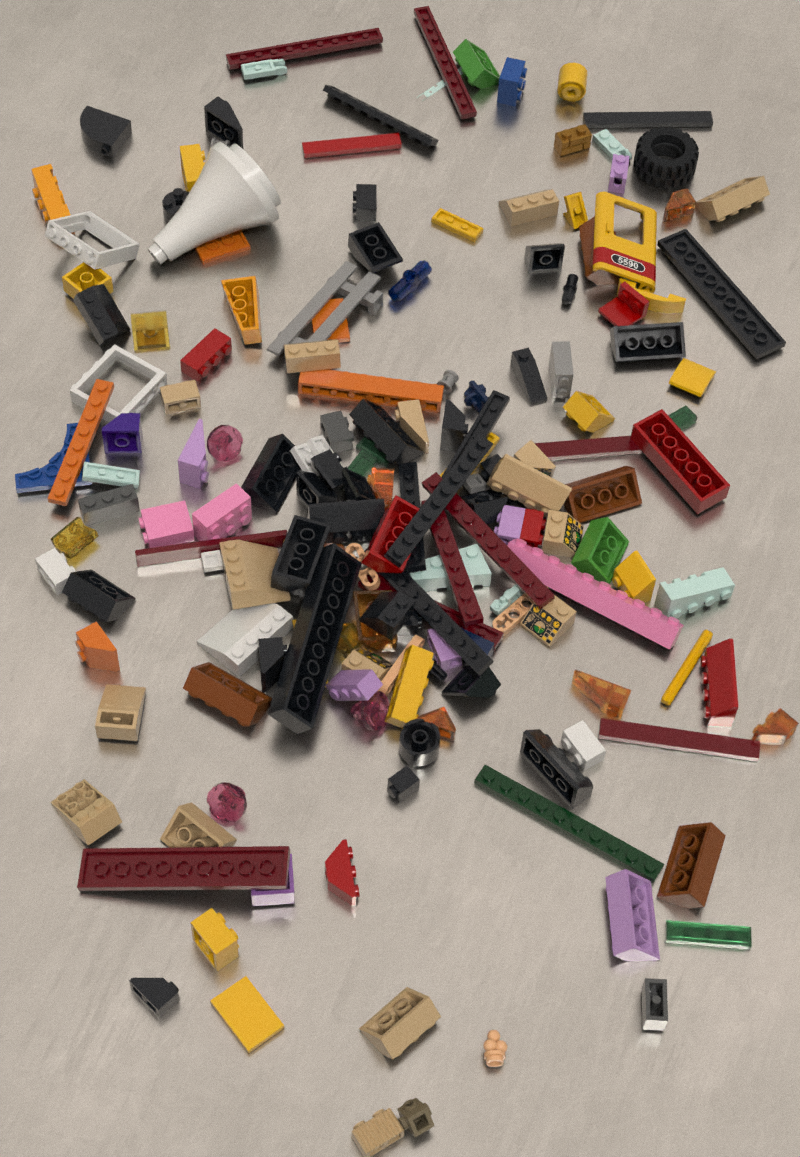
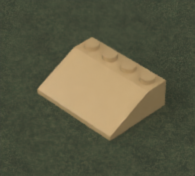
M243 540L219 542L223 570L233 610L290 601L289 592L271 587L272 571L279 556L277 548Z

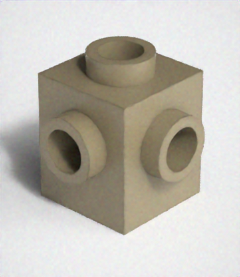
M417 1098L410 1099L397 1108L400 1115L398 1121L403 1129L408 1130L415 1138L435 1126L430 1116L432 1112L429 1106Z

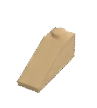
M419 399L398 402L397 409L394 410L395 420H399L400 427L425 454L429 453V439Z

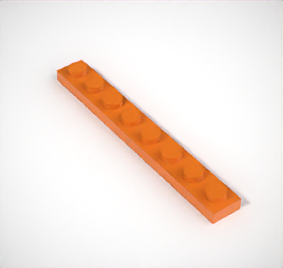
M96 379L47 498L49 503L67 506L114 390V382Z

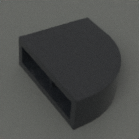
M86 106L80 116L81 134L84 143L93 151L112 158L115 157L132 133L131 120L90 106Z

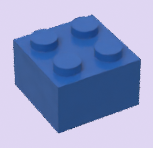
M506 58L499 78L497 103L516 107L517 101L521 100V90H524L526 80H524L527 75L526 61Z

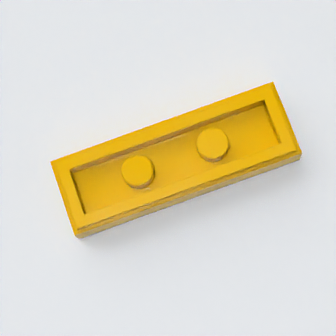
M442 208L431 219L432 223L474 243L481 236L484 229Z

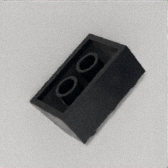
M104 284L91 286L77 293L74 297V303L100 346L131 330Z
M92 569L71 572L62 591L63 594L68 596L67 598L70 601L82 605L85 611L94 613L102 622L117 620L136 599Z

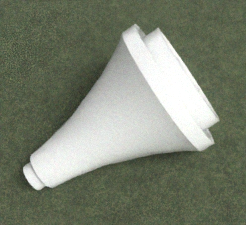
M217 142L210 148L201 173L180 209L152 239L154 244L148 248V251L156 262L161 265L166 260L172 262L188 251L211 240L244 229L272 225L279 219L276 207L281 204L280 197L268 177L245 150L237 144L227 147L222 142Z

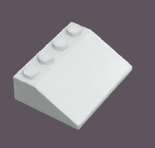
M275 603L234 609L197 640V644L237 677H240L259 660L258 639L282 637L283 639L293 630V616Z

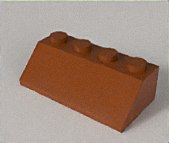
M594 216L579 226L581 250L584 257L583 263L586 271L585 276L596 285H618L620 278L623 279V277L604 270L593 271Z
M623 466L565 484L571 487L572 490L563 505L568 514L579 523L642 504L637 476L633 467Z
M210 662L192 667L183 686V689L188 691L190 696L202 699L207 706L216 707L221 710L223 715L235 718L240 725L246 727L257 724L269 709L272 697Z
M712 822L678 827L657 898L687 909L705 907L726 836Z

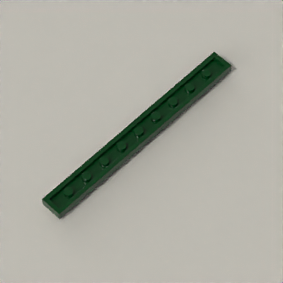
M487 765L483 766L474 780L476 785L635 874L650 880L653 884L664 867V863Z

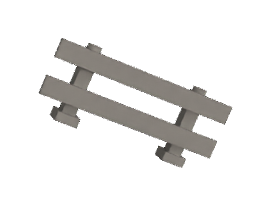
M345 261L336 273L328 278L326 284L288 326L279 332L277 338L267 348V351L280 356L284 351L283 344L327 340L358 304L368 307V313L374 316L383 306V293L377 290L373 294L370 291L379 282L381 277L368 272L355 286L346 281L358 269V266ZM335 293L346 297L307 341L298 337V334Z

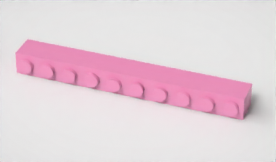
M513 539L508 542L507 546L545 586L669 650L675 645L684 626L679 623L680 621L677 618L663 615L661 610L650 608L643 601L628 597V594L624 591L612 589L610 584L603 581L599 582L592 575L577 571L575 566L560 562L559 558L544 554L540 548H532L526 545L527 542L522 539Z

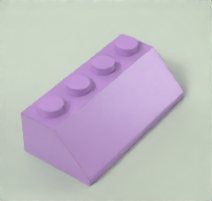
M627 869L605 877L613 956L624 961L660 960L651 881Z

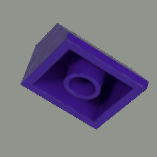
M121 413L102 428L105 454L142 453L143 434L140 413Z

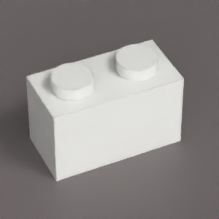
M56 548L35 558L37 570L56 595L61 594L70 573L76 572L75 568L67 564L64 554L59 553Z
M583 720L563 731L561 744L565 750L571 753L577 766L580 765L583 771L604 760L605 748Z

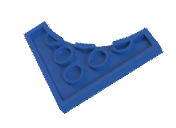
M78 423L67 424L64 445L61 451L57 452L49 460L47 465L40 469L37 467L27 472L15 474L17 493L52 489ZM89 452L87 454L85 462H90ZM83 467L74 487L92 485V482L82 481Z

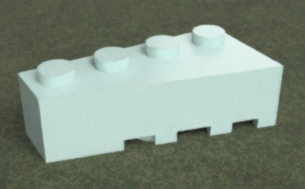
M478 544L459 549L472 587L474 588V585L490 586L492 573ZM439 555L426 559L425 571L408 573L425 592L437 591V588L451 590Z
M724 567L703 572L699 577L696 574L689 575L683 581L680 578L673 579V583L670 584L664 581L659 584L654 604L657 609L662 611L663 615L678 619L683 614L693 613L698 608L710 606L721 599H728L733 593L735 584Z

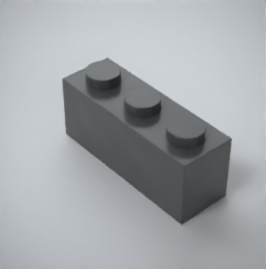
M133 484L78 499L85 527L140 511L138 497Z

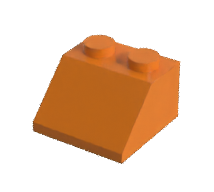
M97 621L76 632L77 641H75V644L79 650L77 652L78 657L82 662H86L90 668L113 672L120 671L117 649Z

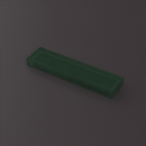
M666 920L665 943L750 950L752 947L751 927Z

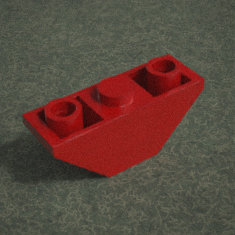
M347 839L340 842L326 859L325 876L327 888L330 892L349 905L356 906V898L360 897L358 884L354 885L353 878H356L355 865L351 866L350 859H353L352 847H348Z

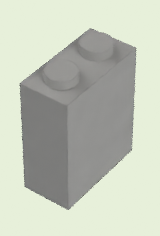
M570 341L552 342L549 373L552 398H570L574 375Z

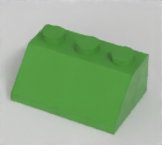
M465 39L453 51V54L456 57L455 61L462 67L461 71L468 77V83L480 89L499 85L500 75L485 50Z
M609 517L591 520L571 563L579 572L588 573L595 580L610 584L614 569L619 565L629 540Z

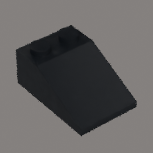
M216 97L204 106L206 131L221 141L229 140L230 146L237 144L243 149V129L231 105L220 97Z
M379 222L349 233L348 248L355 259L370 272L374 273L403 262V258Z

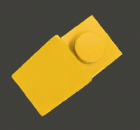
M576 192L564 196L567 212H564L563 215L571 227L577 229L588 221L582 193Z

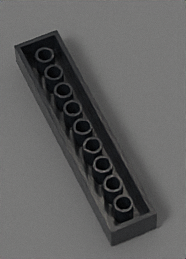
M335 543L323 548L310 585L307 586L268 711L269 716L296 734L313 729L362 564Z

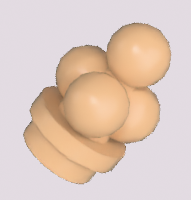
M490 1030L487 1034V1040L483 1044L485 1050L484 1060L489 1067H499L504 1064L505 1052L508 1046L505 1041L500 1040V1033L497 1030Z

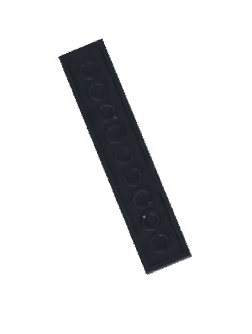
M687 229L658 240V247L756 359L785 347L786 341Z

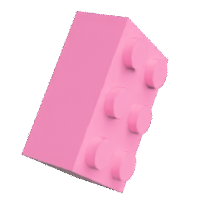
M236 483L192 513L194 536L199 541L226 538L228 535L234 534L237 529L247 525L252 520L251 497Z

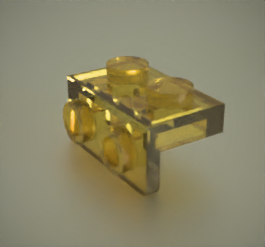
M76 517L55 534L51 541L59 553H63L65 557L72 559L99 535L96 530L85 526L80 517Z

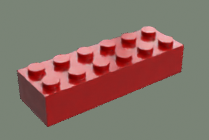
M663 409L633 424L630 438L697 514L727 498L730 484Z

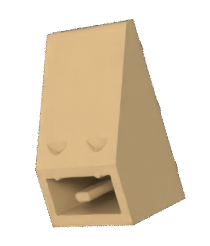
M106 684L96 717L95 729L97 738L138 741L146 687Z
M85 779L76 783L68 791L51 801L52 806L70 828L88 846L122 823L115 805Z

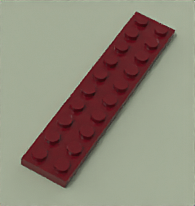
M290 847L86 848L82 852L77 888L79 891L287 889Z

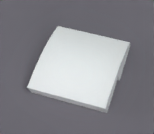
M323 435L311 438L306 443L294 446L290 450L302 471L315 473L318 477L321 476L312 465L311 458L329 449L334 453Z

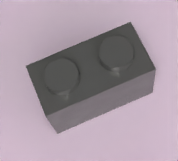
M342 411L320 415L321 430L333 452L338 453L351 450L354 434L352 430L349 431L348 419L343 416Z
M645 978L641 988L642 1029L664 1031L668 1023L667 979Z

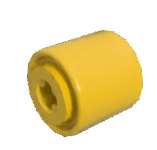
M567 63L560 68L557 92L563 100L576 102L585 96L588 74L583 65Z

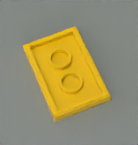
M247 976L210 1000L211 1005L248 1054L284 1029V1024Z

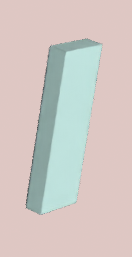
M84 462L82 481L122 487L133 484L134 488L138 489L140 470Z

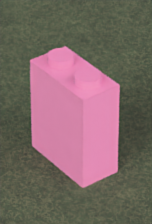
M185 500L141 510V517L138 518L140 529L144 528L145 530L142 533L144 544L148 543L149 548L194 541V530Z

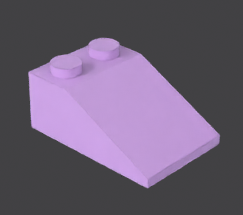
M199 419L178 459L180 483L201 489L203 483H206L208 480L209 472H207L208 461H206L203 420Z

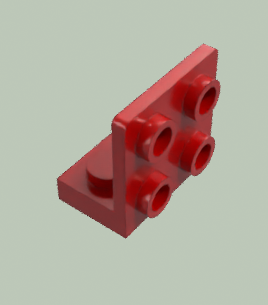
M623 282L620 284L618 296L600 307L598 312L614 326L633 325L647 315L650 301L628 283Z

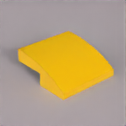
M683 358L668 384L702 397L709 383L714 378L716 371Z

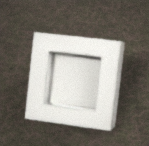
M220 550L201 553L204 573L223 570Z

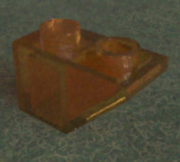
M687 188L671 194L665 207L664 222L694 214L696 201Z
M780 708L775 713L771 712L763 725L758 724L754 728L752 740L760 741V744L783 745L795 733L799 723Z

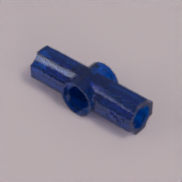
M425 260L419 261L411 270L404 271L403 277L388 290L391 300L400 302L407 294L415 292L417 285L432 272L429 263Z

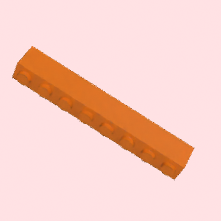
M331 369L300 372L298 394L354 402L366 399L378 405L397 407V403L401 401L419 399L422 411L439 414L441 412L444 392L443 385Z

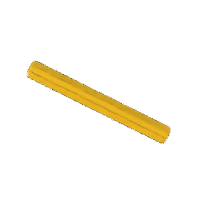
M703 630L661 699L663 704L671 705L712 639L713 633L711 631Z

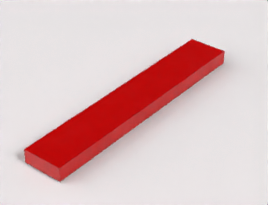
M399 133L302 142L304 158L402 148Z

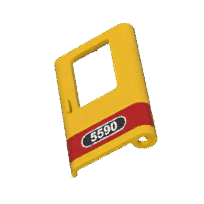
M608 192L597 193L595 201L593 271L604 270L640 283L638 289L654 293L656 285L657 212L650 207ZM614 204L640 213V218L643 220L642 245L614 235Z

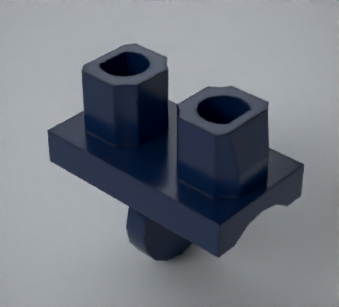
M474 380L470 381L468 389L464 392L466 397L464 399L465 405H473L478 413L481 412L489 398L485 394L486 388L483 384L477 385Z

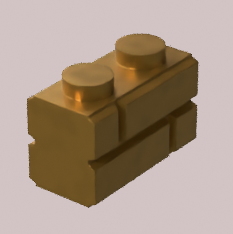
M586 124L556 132L554 148L560 156L590 148L592 134Z

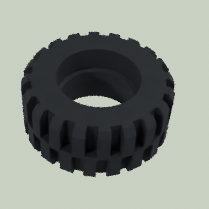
M664 126L658 129L656 127L652 128L650 132H645L638 139L634 156L635 171L642 180L645 179L646 183L653 184L654 187L659 188L661 186L668 189L669 187L676 188L678 185L682 186L690 181L695 174L699 157L698 145L693 138H690L687 132L684 133L681 129L665 128ZM659 155H666V156L673 157L674 159L668 160V159L660 158V157H658V156H659Z

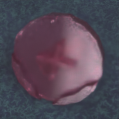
M220 425L214 428L207 438L209 454L216 460L224 462L236 458L243 444L241 433L230 425Z
M377 691L368 701H360L351 707V714L355 720H362L363 725L368 730H382L387 724L384 721L389 707L388 698L383 692Z
M221 782L208 792L207 803L210 806L209 810L216 819L222 822L238 821L245 814L247 808L245 792L236 785Z

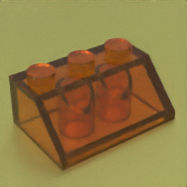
M392 590L353 591L358 643L374 652H396L397 635L393 640H390L359 621V618L381 592H392Z

